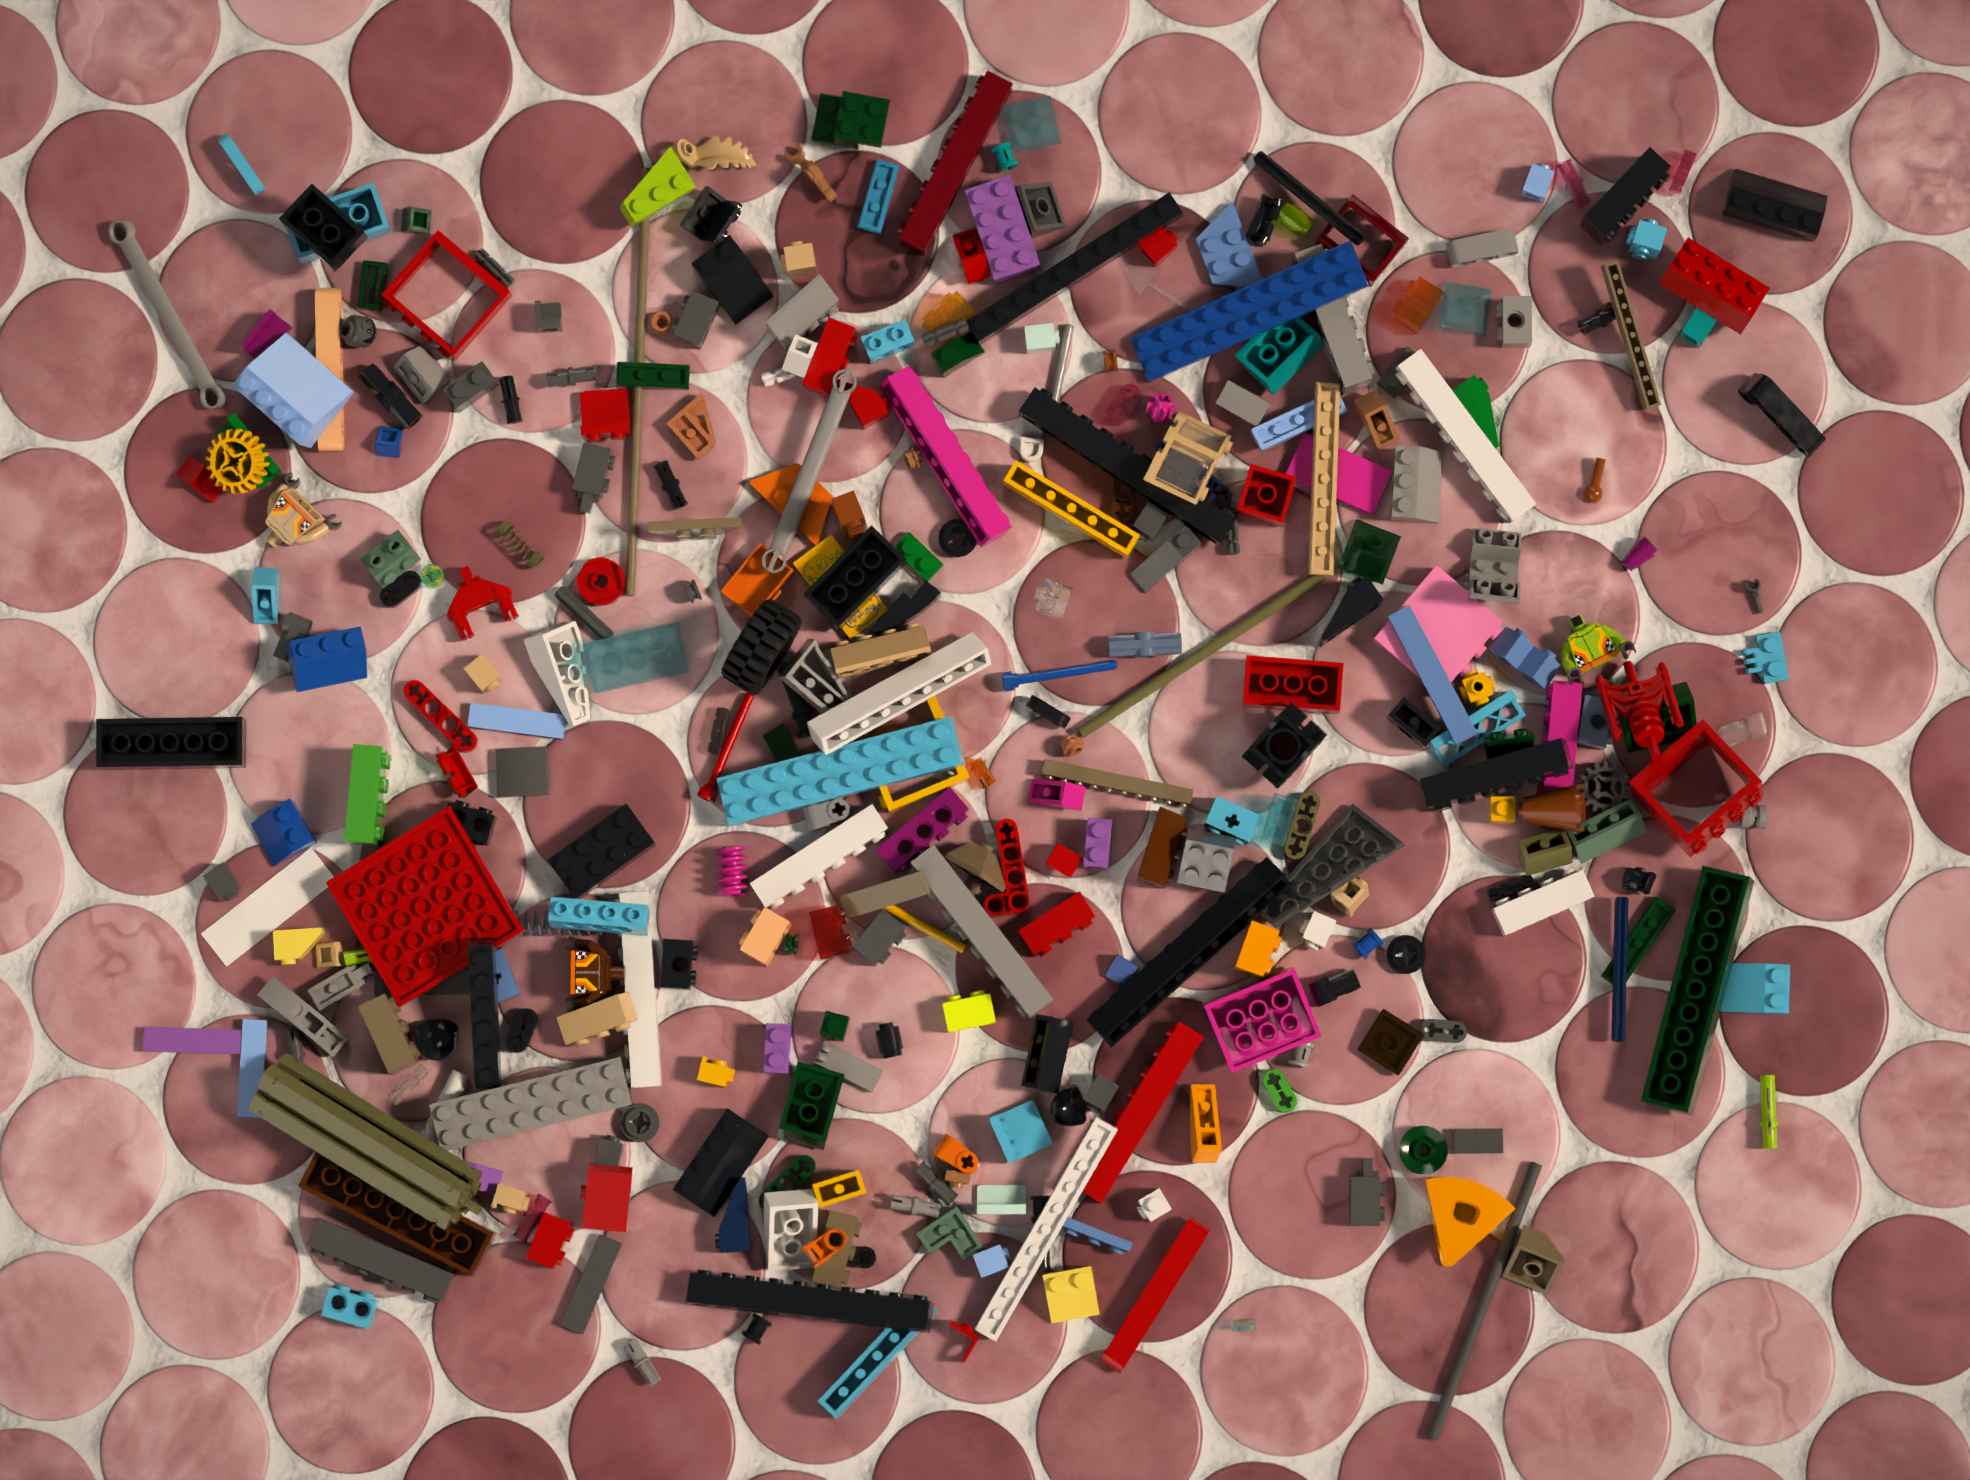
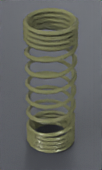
M509 520L504 521L496 529L495 534L499 538L505 537L504 543L509 542L508 546H514L513 551H519L518 556H523V561L528 560L527 565L531 569L536 568L544 560L545 555L537 549L531 556L524 559L534 545L519 555L524 546L529 543V540L515 550L518 543L525 536H522L516 543L510 546L520 531L505 541L508 535L515 529V526L513 527Z

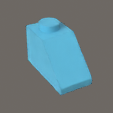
M255 567L251 582L254 623L278 624L280 608L279 568Z

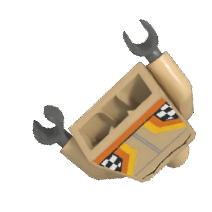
M293 473L286 474V483L280 484L268 499V517L265 522L273 531L267 537V541L276 548L283 541L287 545L295 543L304 545L315 542L328 534L329 529L337 530L342 522L338 525L330 523V520L337 516L336 514L330 515L327 523H322L325 518L295 490L300 486V479L298 478L294 483H289Z

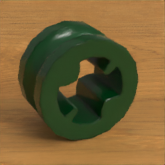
M790 933L786 934L785 955L793 953L794 956H797L799 934L791 936Z

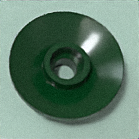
M1417 1126L1407 1131L1402 1137L1399 1144V1155L1402 1163L1408 1170L1416 1174L1426 1175L1434 1173L1443 1166L1448 1155V1146L1444 1136L1437 1129L1430 1126ZM1420 1146L1427 1148L1425 1155L1419 1154L1418 1148Z

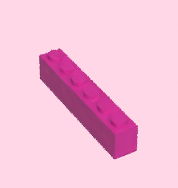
M1553 680L1551 686L1546 688L1545 700L1549 701V710L1544 711L1543 724L1547 725V732L1542 734L1541 744L1559 738L1566 740L1574 768L1569 769V774L1557 778L1552 775L1545 776L1546 781L1537 784L1536 794L1573 785L1582 683L1572 682L1573 684L1569 685L1568 682ZM1538 824V827L1553 828V827H1549V826H1544V825H1539V824Z

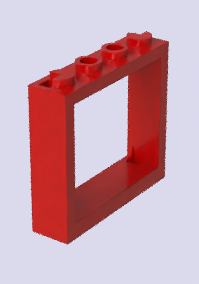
M439 230L434 233L381 294L385 300L383 304L393 313L396 310L403 315L402 321L411 328L415 325L421 330L419 335L428 343L434 341L440 346L437 350L447 359L451 356L455 360L458 359L513 296L510 290ZM439 246L499 296L455 348L395 298Z

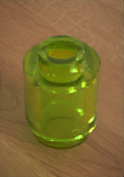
M1286 203L1277 218L1281 221V225L1298 237L1301 234L1306 236L1314 225L1311 223L1313 217L1295 204Z

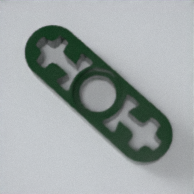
M801 1155L796 1158L760 1194V1207L764 1210V1193L776 1192L772 1190L775 1185L779 1191H785L780 1186V1181L785 1176H790L794 1180V1187L789 1191L797 1190L815 1172L816 1163L814 1159L808 1155ZM801 1160L804 1162L809 1160L811 1162L809 1165L811 1170L809 1172L802 1171L799 1176L803 1177V1179L799 1182L797 1177L789 1171L794 1168L796 1172L801 1167L799 1164Z

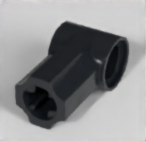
M1353 969L1331 978L1325 977L1308 985L1317 1007L1337 1000V997L1361 988Z

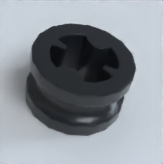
M860 1247L854 1255L855 1263L861 1268H870L876 1262V1253L870 1247ZM864 1250L866 1253L868 1250L871 1252L872 1255L869 1257L871 1262L869 1264L859 1262L861 1259L859 1253Z

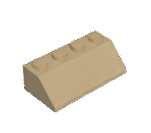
M919 623L905 626L904 631L896 632V629L881 632L882 636L873 638L872 635L859 637V642L849 644V641L835 643V648H831L837 677L842 679L924 659L931 655L925 626L920 627Z

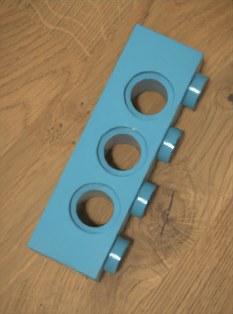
M551 897L548 921L551 928L648 936L650 910L648 905Z

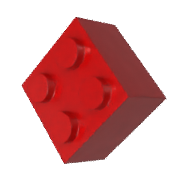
M1250 464L1236 514L1283 527L1297 477Z

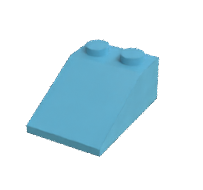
M1733 963L1720 1012L1789 1014L1790 965Z

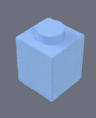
M1532 163L1520 195L1543 203L1555 171L1550 170L1551 167L1546 164L1537 163L1535 165Z
M1000 1244L973 1255L981 1278L1008 1268V1262L1012 1261L1007 1247L1002 1249Z

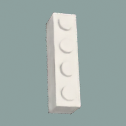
M1575 868L1562 873L1563 878L1558 881H1554L1551 878L1539 883L1541 888L1532 891L1530 887L1518 892L1519 897L1512 901L1507 897L1495 902L1497 907L1493 908L1492 912L1503 937L1595 897L1584 871L1577 872Z

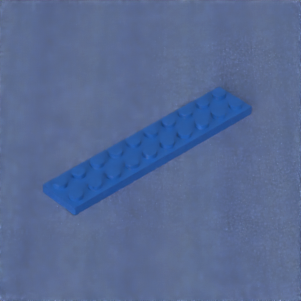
M1348 241L1131 337L1148 382H1153L1369 287L1352 242Z

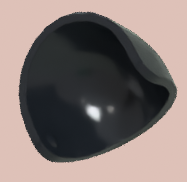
M434 1019L425 1021L417 1027L416 1044L418 1050L426 1058L443 1061L455 1053L459 1039V1029L456 1023L445 1019Z
M1076 1084L1059 1091L1053 1098L1050 1106V1115L1052 1121L1056 1124L1077 1126L1086 1122L1084 1100Z

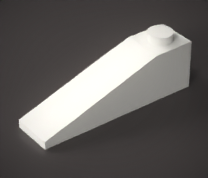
M576 621L523 639L531 663L570 727L589 720L588 690L584 687L583 681L586 667L582 666L581 659L584 645Z

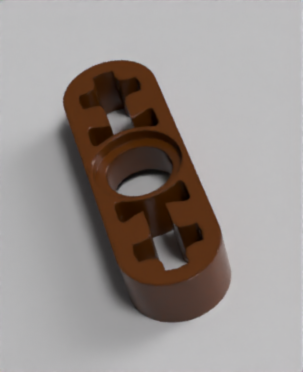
M1114 478L1111 518L1126 526L1132 520L1135 491L1131 489V494L1127 498H1121L1117 494V489L1124 484ZM1116 500L1121 503L1130 502V506L1125 504L1124 512L1129 516L1124 517L1123 521H1119V518L1114 515L1120 511V504L1116 505Z

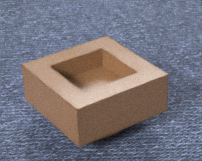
M946 1171L945 1181H950L949 1186L964 1188V1184H969L971 1175Z

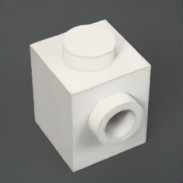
M795 334L782 369L804 378L818 343Z
M1314 911L1310 920H1304L1299 931L1303 933L1301 939L1306 941L1304 945L1317 951L1319 947L1324 949L1336 920Z
M1160 1188L1138 1200L1140 1205L1136 1207L1143 1220L1148 1218L1150 1222L1172 1210Z

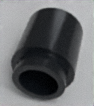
M893 1022L879 1025V1030L875 1031L879 1052L883 1054V1059L903 1055L901 1050L903 1049L899 1026H894Z

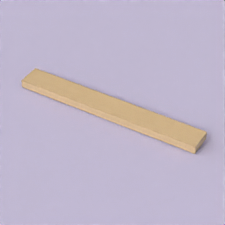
M1315 383L1308 575L1333 576L1340 383Z

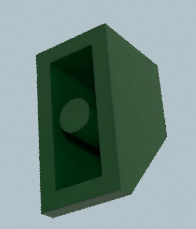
M971 332L953 339L931 352V357L945 378L984 354L985 351Z

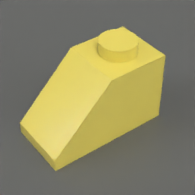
M321 927L273 931L274 960L281 961V965H295L296 960H302L325 935V929Z

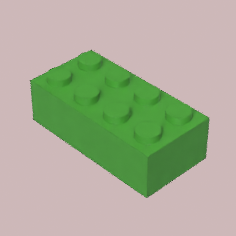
M353 744L344 841L350 845L379 847V842L384 841L385 828L381 826L382 818L386 817L387 803H384L383 800L384 793L388 794L389 779H386V769L390 770L392 757L383 746Z

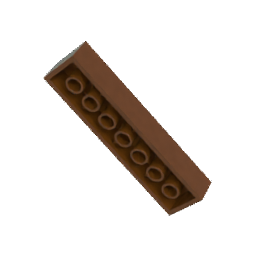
M318 1152L313 1156L298 1187L469 1276H475L497 1234L495 1231L464 1215L461 1216L455 1225L452 1223L444 1230L437 1226L435 1222H430Z

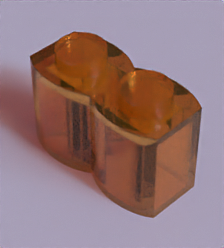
M1419 277L1417 281L1412 279L1405 290L1408 293L1404 301L1399 299L1392 310L1395 313L1393 320L1416 335L1444 293V291L1422 277Z

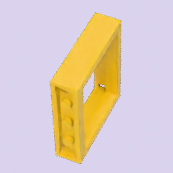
M936 696L926 700L934 720L945 718ZM864 734L855 739L854 741L856 742L867 738ZM964 765L955 768L956 776L896 801L892 800L887 786L880 787L882 795H879L878 799L882 808H888L889 813L942 792L949 787L970 780V777Z

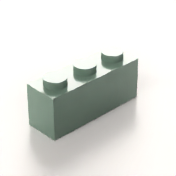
M1631 799L1580 823V827H1585L1583 833L1565 830L1572 845V850L1581 864L1647 833L1642 816Z

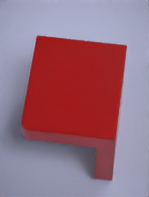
M1058 843L1045 865L1071 878L1078 865L1082 862L1083 857Z

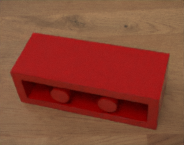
M828 318L803 380V388L829 397L833 387L834 375L839 370L847 368L850 360L847 357L849 349H854L859 336L855 335V327ZM837 379L836 382L837 388H839L841 383V380Z
M1079 891L1018 930V933L1032 955L1036 956L1039 954L1042 957L1053 950L1051 945L1057 941L1063 944L1073 937L1071 933L1076 929L1080 928L1083 931L1094 924L1092 919L1095 918V915Z

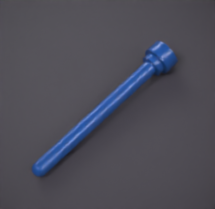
M1115 660L1022 675L1012 674V671L1003 672L1004 691H1014V688L1019 687L1020 684L1115 670L1118 667V663Z

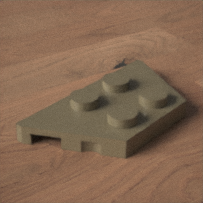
M741 517L648 522V532L678 537L679 541L692 540V536H702V539H716V535H722L742 527Z

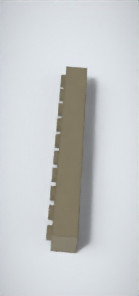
M1619 261L1601 265L1600 267L1642 408L1646 410L1660 406L1661 402Z
M1045 759L1042 775H1044L1045 779L1053 780V778H1058L1059 781H1073L1074 784L1080 786L1087 784L1089 788L1093 789L1102 787L1104 791L1108 792L1117 790L1119 794L1127 795L1131 793L1137 798L1146 796L1148 800L1157 801V799H1160L1166 804L1175 802L1181 807H1187V805L1191 804L1194 790Z

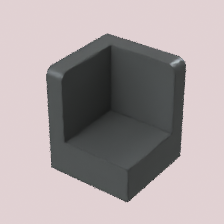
M535 301L538 333L563 331L561 304L559 302L541 304L540 301Z

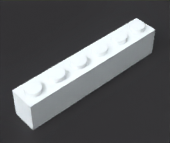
M871 804L752 881L750 885L765 908L771 907L774 910L785 903L783 898L790 894L794 897L804 891V885L811 880L813 883H816L826 876L824 872L831 867L833 870H836L846 863L844 859L851 854L856 857L866 850L865 845L871 841L876 844L887 837L885 832L888 831V827L873 804Z

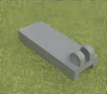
M824 1041L814 1060V1063L828 1070L845 1074V1079L870 1092H873L883 1073V1070L827 1041Z

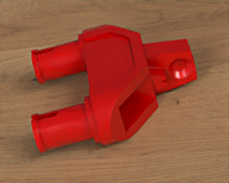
M468 566L459 569L464 581L459 583L460 588L447 611L446 617L448 621L453 622L461 642L467 640L464 630L469 639L475 636L466 617L473 611L492 603H497L505 622L512 621L508 611H510L514 620L519 617L511 599L513 594L511 588L480 579L479 575L473 577Z

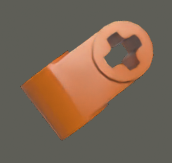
M947 1133L943 1135L932 1152L933 1155L965 1174H972L979 1167L978 1157ZM970 1156L973 1157L972 1162L974 1166L972 1168L968 1166L964 1169L962 1159H968Z
M833 1228L819 1238L817 1237L809 1242L800 1251L802 1253L805 1252L813 1264L812 1268L815 1270L846 1246L848 1236L844 1230ZM834 1232L842 1236V1243L839 1246H833L830 1243V1235Z

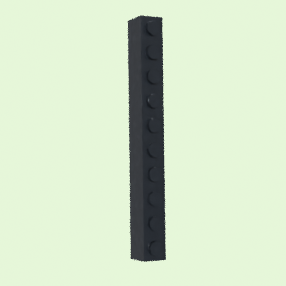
M1167 193L967 320L968 327L977 341L983 344L1184 216L1183 212L1171 193Z
M1034 387L1019 409L1020 417L1219 547L1236 523V519L1233 517L1235 514L1225 507L1218 508L1213 504L1214 500L1209 496H1206L1204 502L1199 500L1198 504L1195 505L1143 480L1153 461L1151 458L1144 454L1139 456L1133 452L1134 448L1127 442L1121 441L1119 443L1112 438L1114 435L1107 429L1102 427L1099 430L1092 425L1094 422L1083 414L1078 416L1072 412L1073 408L1063 401L1058 403L1052 399L1053 395L1044 388L1038 390ZM1164 467L1160 469L1157 478L1195 495L1196 492L1193 491L1194 487L1184 480L1180 483L1173 478L1174 474Z
M1268 857L1256 864L1252 871L1240 879L1226 894L1222 895L1212 907L1203 912L1192 925L1185 928L1181 935L1172 943L1166 945L1161 953L1150 960L1135 976H1132L1121 989L1113 993L1100 1008L1094 1010L1091 1016L1086 1019L1088 1023L1112 1048L1292 885L1285 874Z
M698 1270L697 1274L690 1273L686 1302L694 1306L930 1333L934 1304L928 1301L927 1296L913 1295V1299L903 1298L904 1294L889 1292V1296L879 1295L880 1291L865 1289V1293L855 1292L856 1288L841 1286V1290L831 1289L832 1286L827 1284H817L816 1288L808 1287V1283L802 1281H793V1285L783 1284L784 1280L769 1278V1282L759 1281L760 1277L745 1275V1279L736 1278V1274L722 1272L721 1276H713L712 1271Z

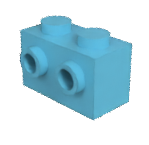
M1645 218L1644 221L1639 220L1637 225H1632L1631 230L1628 232L1625 244L1629 245L1627 252L1633 253L1632 256L1640 260H1646V258L1655 260L1661 251L1667 228L1659 226L1658 222L1652 219Z

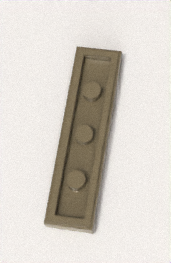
M922 869L839 896L846 918L849 919L931 893Z

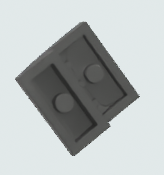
M548 747L496 749L498 798L550 795Z

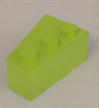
M671 146L619 207L631 228L689 195L696 188Z

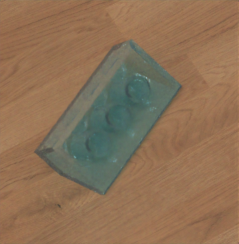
M677 622L583 643L595 694L689 673L680 627Z

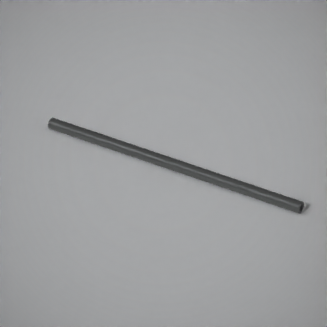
M1532 1161L1530 1163L1514 1205L1516 1209L1510 1215L1426 1437L1438 1441L1539 1177L1542 1169L1540 1164Z

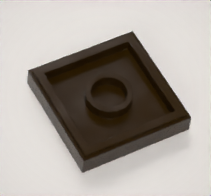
M1383 1008L1357 1050L1399 1076L1425 1034Z

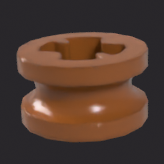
M1112 350L1111 353L1103 351L1105 372H1109L1110 369L1118 371L1116 351Z

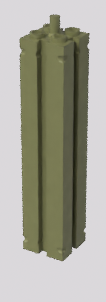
M285 1053L277 1060L275 1065L272 1064L262 1073L257 1086L259 1089L253 1095L248 1108L252 1113L259 1114L265 1121L430 1222H435L437 1226L444 1230L452 1223L455 1225L461 1218L462 1213L467 1214L469 1210L476 1215L481 1213L483 1207L472 1201L471 1198L481 1187L482 1183L479 1180L482 1176V1171L475 1167H470L469 1163L303 1062L296 1061L288 1053Z

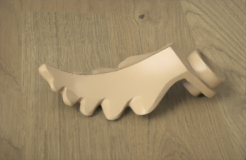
M714 135L697 147L686 139H679L672 147L680 162H684L691 168L701 166L712 170L717 164L723 168H728L729 163L735 168H738L739 165L742 168L756 166L752 159V154L748 155V148L744 147L741 149L742 143L740 141H737L732 146L731 137H726L720 142L719 136Z

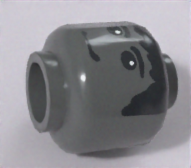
M351 315L342 322L340 335L347 345L366 348L376 339L377 329L371 318Z

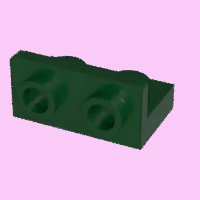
M1527 728L1515 729L1512 734H1504L1502 731L1489 733L1490 736L1484 737L1486 760L1534 746V733L1528 731Z

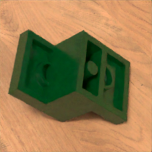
M846 91L842 92V97L820 93L811 141L859 150L860 144L881 148L890 99Z

